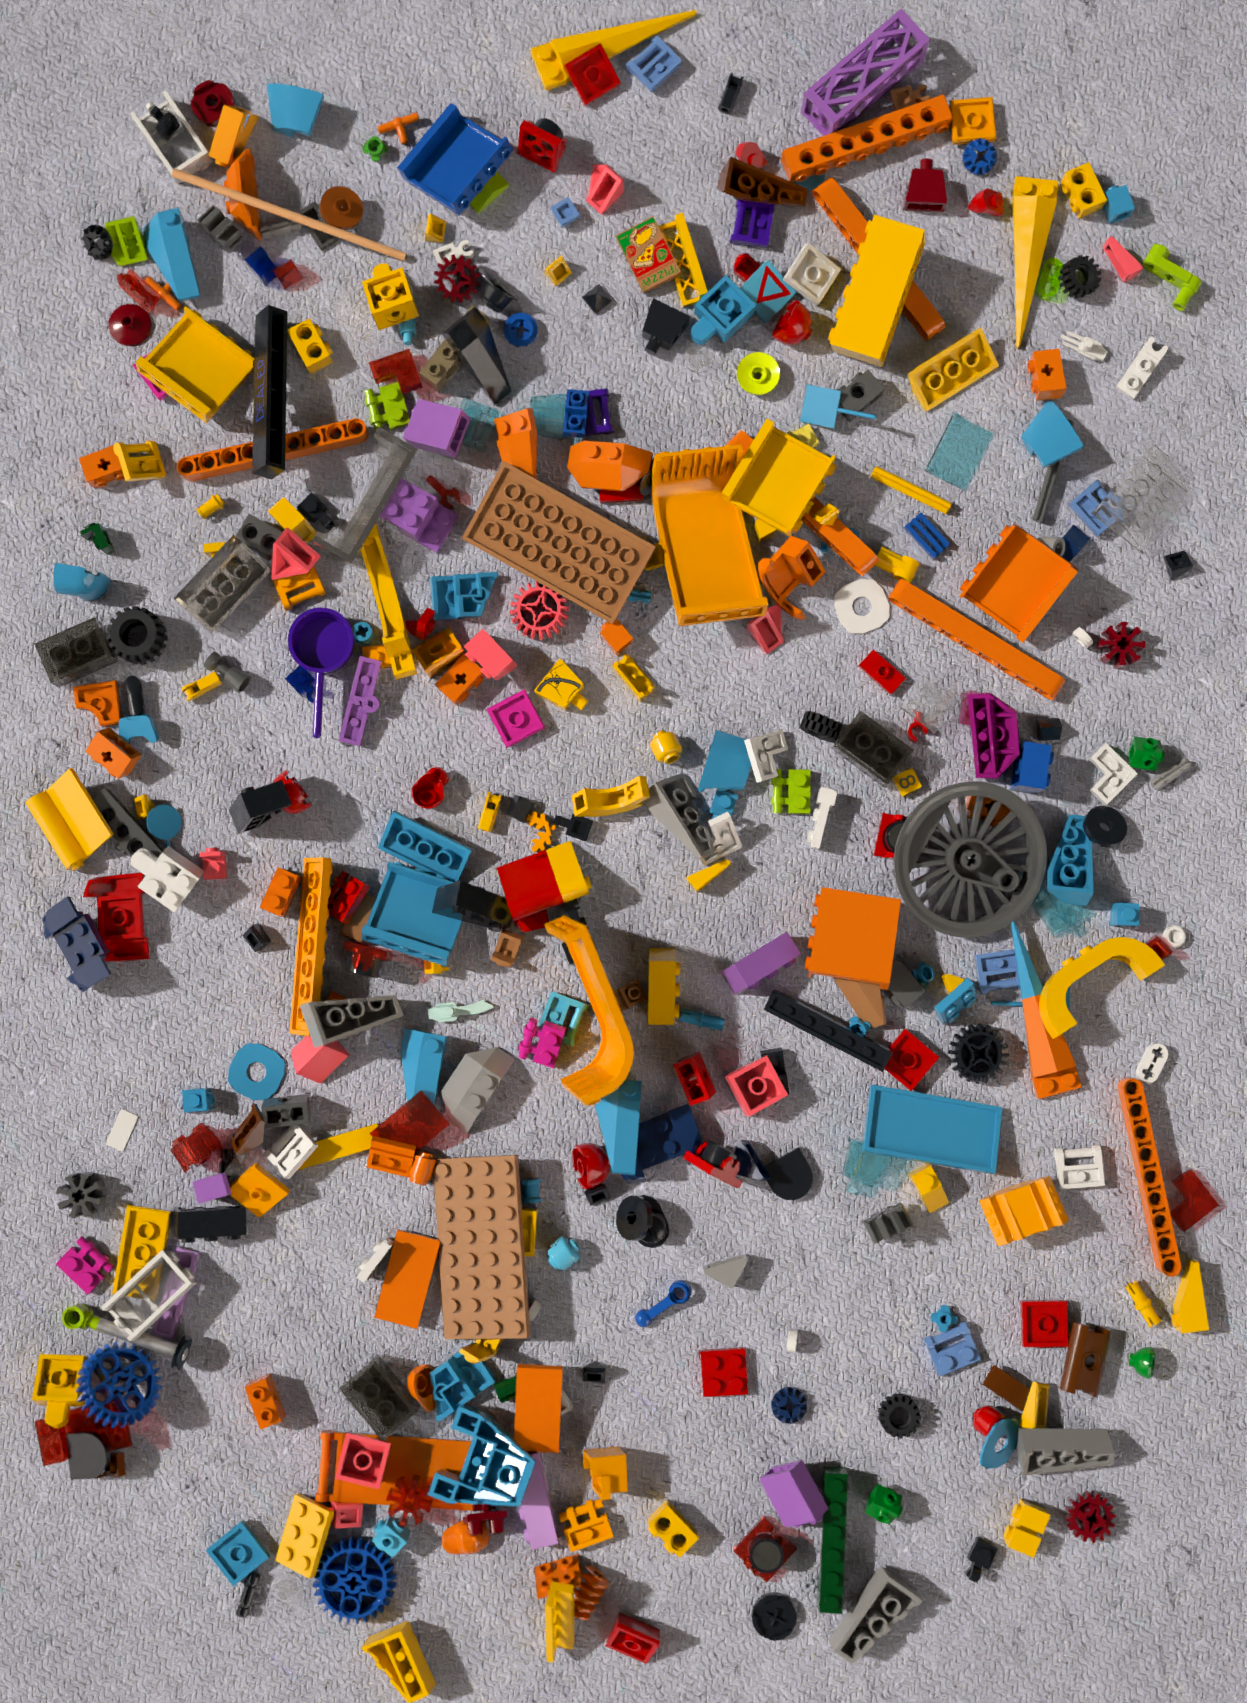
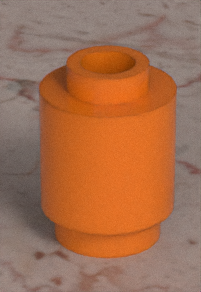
M420 1151V1154H415L412 1168L409 1172L411 1182L427 1185V1182L431 1180L436 1163L432 1153Z

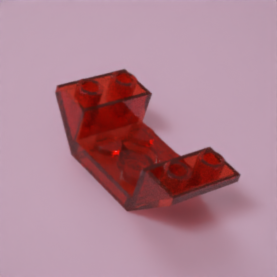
M114 1402L105 1407L110 1411L120 1413ZM82 1407L69 1410L68 1422L62 1428L51 1427L45 1422V1417L35 1420L43 1466L68 1460L65 1434L69 1432H96L104 1442L108 1443L110 1451L131 1447L133 1443L129 1423L127 1422L123 1428H121L119 1422L115 1428H112L111 1421L106 1426H103V1419L94 1422L96 1415L93 1414L87 1417L90 1409L82 1410Z

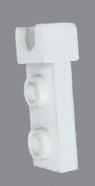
M1150 337L1115 387L1116 390L1131 400L1138 394L1168 350V346H1163L1160 351L1153 350L1154 337Z
M824 787L819 789L816 800L819 809H814L812 821H815L813 830H809L806 841L810 843L809 848L818 850L820 848L829 808L835 805L838 792L836 790Z

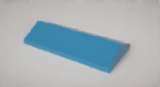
M395 810L390 816L378 849L418 869H422L432 876L441 875L451 882L460 880L473 850Z

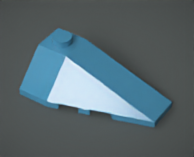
M179 208L157 212L143 228L148 252L179 302L201 297L186 223Z
M1069 814L1047 871L1048 891L1064 904L1087 906L1093 895L1092 842L1083 830L1085 816Z
M404 1028L400 1050L409 1119L432 1123L448 1040L447 1035Z
M624 1080L616 1090L600 1098L601 1101L595 1106L611 1170L615 1174L635 1175L642 1081Z

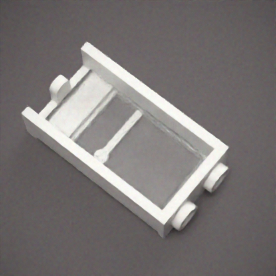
M166 90L162 93L167 101L157 107L163 114L168 111L172 113L180 124V127L168 142L159 136L155 128L158 121L150 113L155 107L153 102H149L146 105L148 113L141 118H138L134 111L130 113L136 125L171 176L174 168L193 175L199 170L206 169L209 163L213 162L208 151ZM173 177L176 184H179L180 182H185Z
M161 1250L101 1307L103 1311H109L116 1319L114 1323L119 1328H124L130 1335L127 1337L129 1341H136L196 1284L193 1280L195 1275L189 1268H183L178 1263L180 1258L172 1250L170 1252L168 1250Z

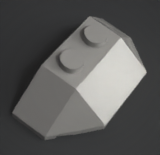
M498 1047L466 1053L441 1091L448 1122L468 1133L515 1061V1058Z

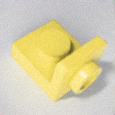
M809 424L793 432L790 430L786 433L812 448L819 444Z

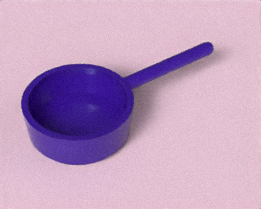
M323 607L309 609L300 614L292 623L288 633V648L293 659L304 669L315 672L313 737L316 739L321 737L324 674L335 672L345 666L354 650L353 632L348 621L337 611Z

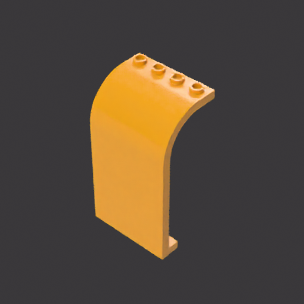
M729 444L713 448L705 447L695 450L684 449L677 452L665 451L655 454L652 468L653 510L679 626L759 617L766 614L768 601L767 597L762 596L742 510L722 499V491L741 462L743 455L741 444Z
M564 915L544 925L547 933L567 944L601 1030V1043L596 1056L587 1066L560 1080L563 1087L582 1104L592 1106L601 1101L600 1098L616 1090L626 1079L633 1062V1043L587 927Z

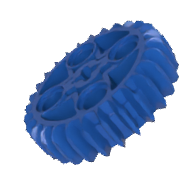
M114 1342L111 1347L109 1344H106L103 1350L99 1347L96 1349L95 1354L91 1353L88 1356V1360L83 1362V1368L78 1372V1375L81 1377L76 1380V1384L82 1385L76 1389V1393L83 1394L78 1398V1402L85 1401L82 1410L90 1409L87 1417L95 1414L94 1422L103 1419V1426H106L111 1421L112 1428H115L119 1422L121 1428H123L127 1422L131 1426L136 1420L140 1422L144 1416L150 1413V1409L155 1407V1401L160 1397V1394L157 1392L162 1388L161 1385L156 1384L162 1377L155 1376L160 1368L153 1369L152 1367L156 1360L150 1362L147 1360L150 1353L143 1356L141 1354L143 1348L135 1351V1344L127 1348L126 1342H123L119 1348L118 1343ZM119 1357L128 1359L133 1363L124 1367ZM108 1362L111 1365V1370L104 1368L102 1363ZM134 1369H139L142 1372V1377L137 1376L134 1373ZM93 1372H95L101 1383L91 1388V1377ZM144 1381L147 1383L145 1397H143L137 1387ZM124 1383L122 1386H114L115 1384ZM95 1393H101L104 1396V1401L98 1400ZM127 1400H132L135 1403V1408H131L127 1404ZM114 1402L120 1413L110 1411L105 1407Z
M354 1536L350 1537L349 1543L346 1542L345 1538L341 1539L340 1545L335 1541L332 1545L333 1550L328 1547L325 1550L326 1555H321V1562H319L318 1571L315 1575V1579L318 1580H315L313 1583V1587L319 1589L315 1591L314 1596H322L318 1601V1605L326 1604L323 1612L329 1609L332 1610L330 1618L337 1614L339 1615L338 1622H341L343 1617L347 1618V1624H350L351 1619L355 1618L356 1625H358L361 1617H363L365 1623H367L369 1614L375 1619L378 1614L377 1611L380 1613L384 1612V1605L388 1606L390 1604L389 1598H392L395 1593L392 1589L397 1585V1582L392 1581L396 1578L397 1573L391 1572L394 1570L395 1564L388 1565L392 1557H384L385 1551H379L376 1545L371 1546V1538L366 1543H363V1536H360L358 1542H355ZM348 1553L346 1565L332 1563L338 1556ZM360 1553L363 1556V1560H355L353 1554ZM369 1556L378 1563L381 1569L368 1568ZM334 1573L338 1580H330L327 1574ZM352 1577H356V1581L358 1583H353L354 1580ZM379 1579L383 1586H374L372 1580ZM329 1591L342 1592L340 1603L333 1598ZM364 1595L377 1597L370 1605L362 1607ZM348 1599H353V1600H355L356 1603H357V1606H355V1607L349 1606V1605L347 1604V1601H346V1600H348Z

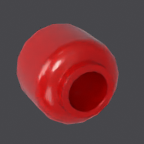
M991 1405L978 1408L973 1415L974 1429L984 1437H987L992 1427L1001 1420L1006 1419V1416Z

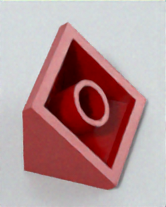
M618 1612L605 1646L647 1664L660 1644V1630Z

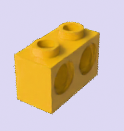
M1090 162L1065 172L1061 180V188L1064 194L1068 195L1070 208L1073 213H1076L1078 219L1099 211L1104 207L1107 199ZM1074 179L1079 180L1082 184H1076ZM1082 199H1088L1090 204L1085 203Z
M309 318L287 330L310 374L333 363L330 357L333 352L328 342H322L320 337L323 336V333L317 323L313 325ZM305 333H312L309 339H302ZM316 351L322 352L320 357H312L313 353H315Z
M668 1500L648 1518V1530L655 1538L660 1537L665 1542L664 1547L672 1555L675 1553L679 1558L699 1539V1532ZM665 1517L670 1520V1523L667 1526H661L658 1524V1520ZM677 1534H682L686 1537L681 1543L676 1542L673 1538Z

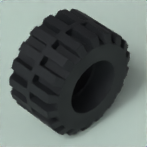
M133 606L132 609L126 607L123 608V613L120 611L115 613L117 615L116 619L112 617L110 620L112 626H107V631L110 632L107 635V640L111 642L109 646L114 650L115 654L132 664L140 663L142 665L147 664L146 661H155L154 656L160 657L162 655L159 651L161 648L165 650L167 645L164 644V641H168V636L165 635L167 630L162 625L161 619L146 608L142 607L140 609L138 606ZM136 625H146V640L139 646L130 647L127 641L129 631Z

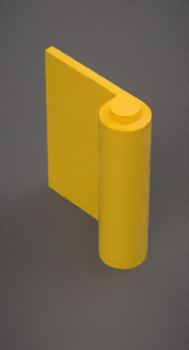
M69 768L46 791L32 796L25 802L66 870L72 869V871H76L83 867V862L114 835L73 768Z

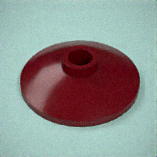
M136 304L119 306L112 312L108 322L111 336L115 341L124 346H135L145 341L152 327L151 318L147 311ZM131 319V323L125 325V321Z

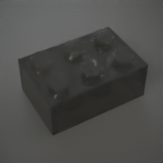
M95 617L34 643L50 683L57 687H62L119 662L114 650L109 646L111 642L107 640V632L103 623Z
M861 710L831 748L882 787H886L913 751L911 747Z
M378 1354L347 1379L339 1388L382 1441L411 1418L420 1408V1404L410 1395L406 1387Z

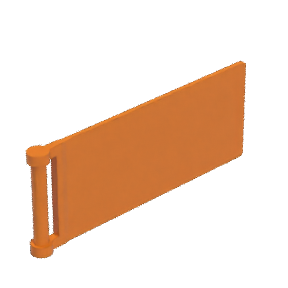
M331 1430L320 1432L322 1448L318 1492L315 1495V1501L473 1511V1504H452L428 1495L434 1475L440 1469L460 1476L472 1441L354 1433L391 1443L381 1486L379 1489L335 1479L334 1492L328 1493L331 1440H338L336 1475L346 1432H334Z

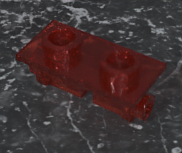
M129 269L126 274L120 273L116 278L118 286L148 314L153 311L161 299V296L132 269Z

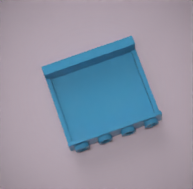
M388 862L387 872L367 924H364L362 928V940L446 967L463 921L434 914L432 909L437 888L454 882L448 881L446 877L441 875H429L422 869L413 870L407 868L406 865L400 862Z

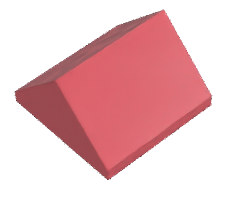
M305 1036L291 1051L296 1074L320 1084L350 1055L337 1040L314 1048L311 1036Z

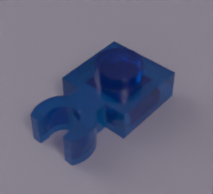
M299 665L285 679L299 695L306 692L307 699L314 704L312 694L315 692V687L312 685L315 683V678Z

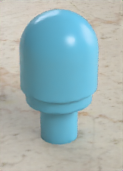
M414 318L399 323V333L401 337H404V345H412V337L416 333V321Z

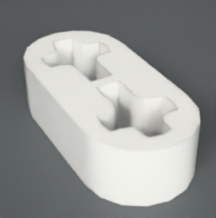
M1154 1043L1146 1048L1136 1069L1138 1080L1144 1083L1156 1081L1168 1058V1050L1164 1045ZM1158 1048H1160L1159 1052L1162 1054V1056L1156 1057L1154 1062H1152L1155 1056L1152 1053V1050H1157ZM1151 1064L1149 1072L1152 1073V1076L1144 1078L1145 1074L1142 1073V1070H1147Z

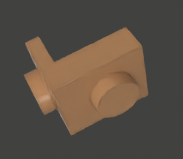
M502 929L491 961L496 962L497 965L502 967H512L523 936Z

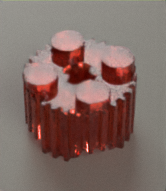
M204 1122L192 1129L193 1132L189 1136L185 1137V1135H182L172 1142L171 1152L185 1173L189 1171V1166L194 1164L195 1167H198L208 1161L215 1149L219 1152L224 1148L209 1125L206 1126Z

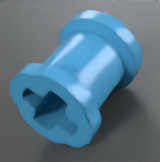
M366 622L355 624L352 630L355 641L362 645L371 643L374 636L371 626ZM364 630L366 637L363 638L359 631Z
M521 1179V1183L524 1186L522 1203L542 1202V1198L539 1197V1183H541V1179Z

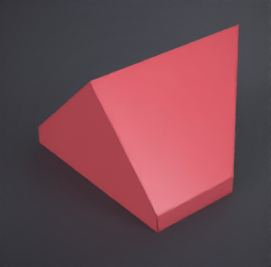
M593 164L589 195L586 201L600 214H603L624 193V179L609 165Z
M288 527L273 543L272 580L308 573L321 557Z
M778 605L767 608L765 616L753 618L748 622L746 628L766 654L784 642L782 638L781 607Z

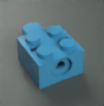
M725 275L695 304L694 314L700 320L691 328L692 340L698 345H704L716 335L725 343L755 315L756 304Z

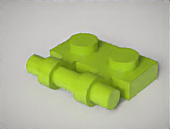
M400 382L379 387L381 395L377 397L374 396L373 389L364 391L366 396L364 400L365 405L369 408L371 415L369 420L371 425L374 426L375 433L384 431L382 426L384 423L389 424L390 430L408 426L410 418ZM383 404L386 414L379 415L377 406Z
M776 769L778 776L771 778V785H773V797L771 798L773 813H782V805H788V814H810L811 770L789 769L788 778H782V769ZM782 786H788V798L782 797Z

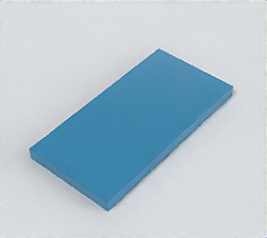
M872 1084L869 1090L862 1152L996 1174L1002 1107Z

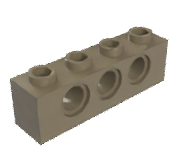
M471 305L467 312H469L475 306ZM479 310L491 328L490 318ZM445 339L419 373L423 382L440 393L463 362Z

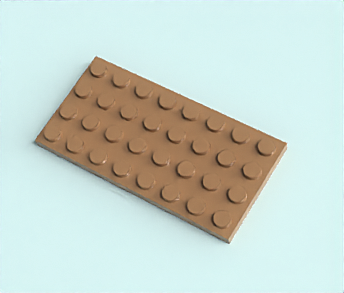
M505 461L501 464L461 538L611 624H614L656 549V546Z
M518 1155L436 1158L433 1173L438 1240L441 1241L439 1246L444 1338L516 1339L531 1337Z

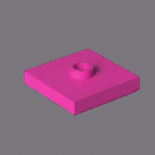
M525 689L486 709L506 748L545 729Z

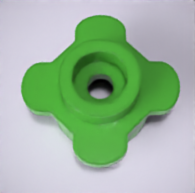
M373 136L366 142L362 150L365 154L371 156L372 161L377 162L383 153L388 152V146L383 144L379 137Z

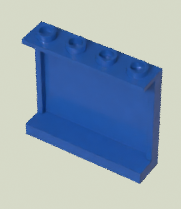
M450 103L397 169L404 181L460 216L469 207L470 202L482 191L489 179L496 174L503 162L510 157L513 149L507 137H504L502 140L461 115L458 107Z

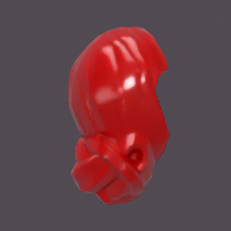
M431 768L411 788L412 799L419 807L429 810L436 808L442 803L444 799V786L449 782V776L443 768Z

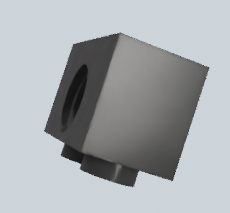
M869 369L863 374L859 372L851 379L852 383L847 387L843 385L838 389L842 391L839 408L863 412L883 395L885 388ZM859 391L863 397L856 398L852 392ZM842 413V415L849 421V423L857 417L855 415Z

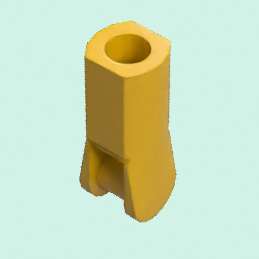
M213 671L197 681L185 685L181 688V691L186 693V700L190 702L223 684L218 673ZM198 686L200 691L195 693L193 688Z
M488 791L478 829L492 833L502 800L501 794L497 796ZM489 802L496 804L495 810L488 809Z

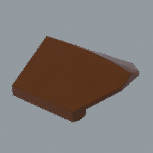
M255 1103L251 1105L252 1110L237 1131L229 1136L235 1154L238 1156L263 1143L265 1121L258 1105Z

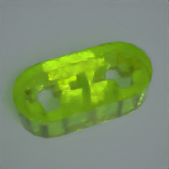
M1050 258L1045 261L1041 270L1037 295L1044 301L1054 298L1059 288L1060 280H1058V276L1062 275L1059 271L1063 268V264L1057 258ZM1053 265L1055 272L1052 276H1049V267ZM1048 282L1050 283L1049 290H1051L1049 294L1045 293L1044 289Z

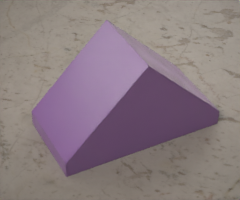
M226 1172L192 1182L198 1204L232 1194Z

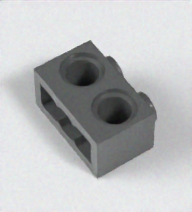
M248 514L236 537L241 541L240 545L249 551L253 548L259 551L258 555L270 561L273 558V549H267V544L270 541H276L283 532ZM252 530H257V536L249 539L248 534Z

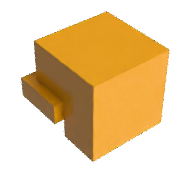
M618 1446L583 1450V1468H590L592 1489L601 1500L611 1499V1493L628 1492L626 1454Z

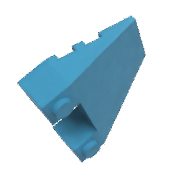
M468 1404L460 1405L451 1429L473 1437L461 1474L459 1476L440 1469L434 1475L428 1495L452 1504L470 1503L521 1506L536 1460L485 1411Z

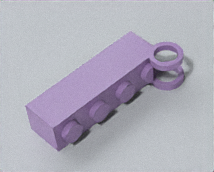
M528 1452L536 1462L521 1503L522 1506L519 1507L521 1521L525 1520L527 1529H524L526 1543H530L532 1550L555 1545L559 1542V1534L540 1452Z

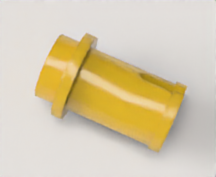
M212 494L211 499L196 508L204 520L218 509H223L225 502L219 494L215 496Z

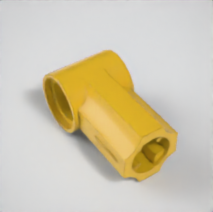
M881 547L877 555L879 561L874 565L893 574V577L898 581L903 579L911 583L920 563L909 556H900Z

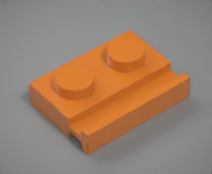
M373 1136L366 1168L410 1178L409 1172L412 1168L416 1146Z

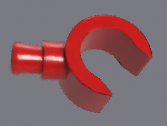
M915 712L914 723L909 726L907 731L908 739L915 744L918 740L912 734V729L919 728L924 734L927 735L928 728L923 723L922 712Z

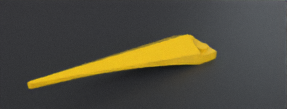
M698 10L552 39L549 43L531 48L530 54L543 87L547 91L569 83L571 80L563 65L599 43L602 44L610 59L628 48L696 16Z
M1020 176L1014 178L1012 215L1017 349L1021 345L1057 203L1059 181Z

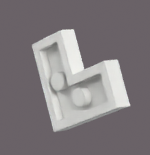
M780 729L744 740L756 782L777 777L778 773L772 755L788 750L783 730Z
M1107 743L1103 744L1089 758L1104 774L1090 789L1104 805H1107L1138 774Z
M728 812L708 821L714 835L711 840L715 852L700 859L703 866L742 848L739 836Z

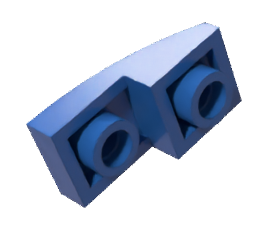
M567 389L563 436L585 438L589 391Z

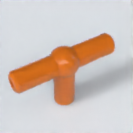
M415 112L404 117H396L392 121L378 125V131L380 134L396 129L400 143L406 145L409 140L404 126L419 121V115Z
M152 277L145 279V283L157 293L161 300H165L176 311L181 308V303L170 295L173 290L168 283L162 287Z

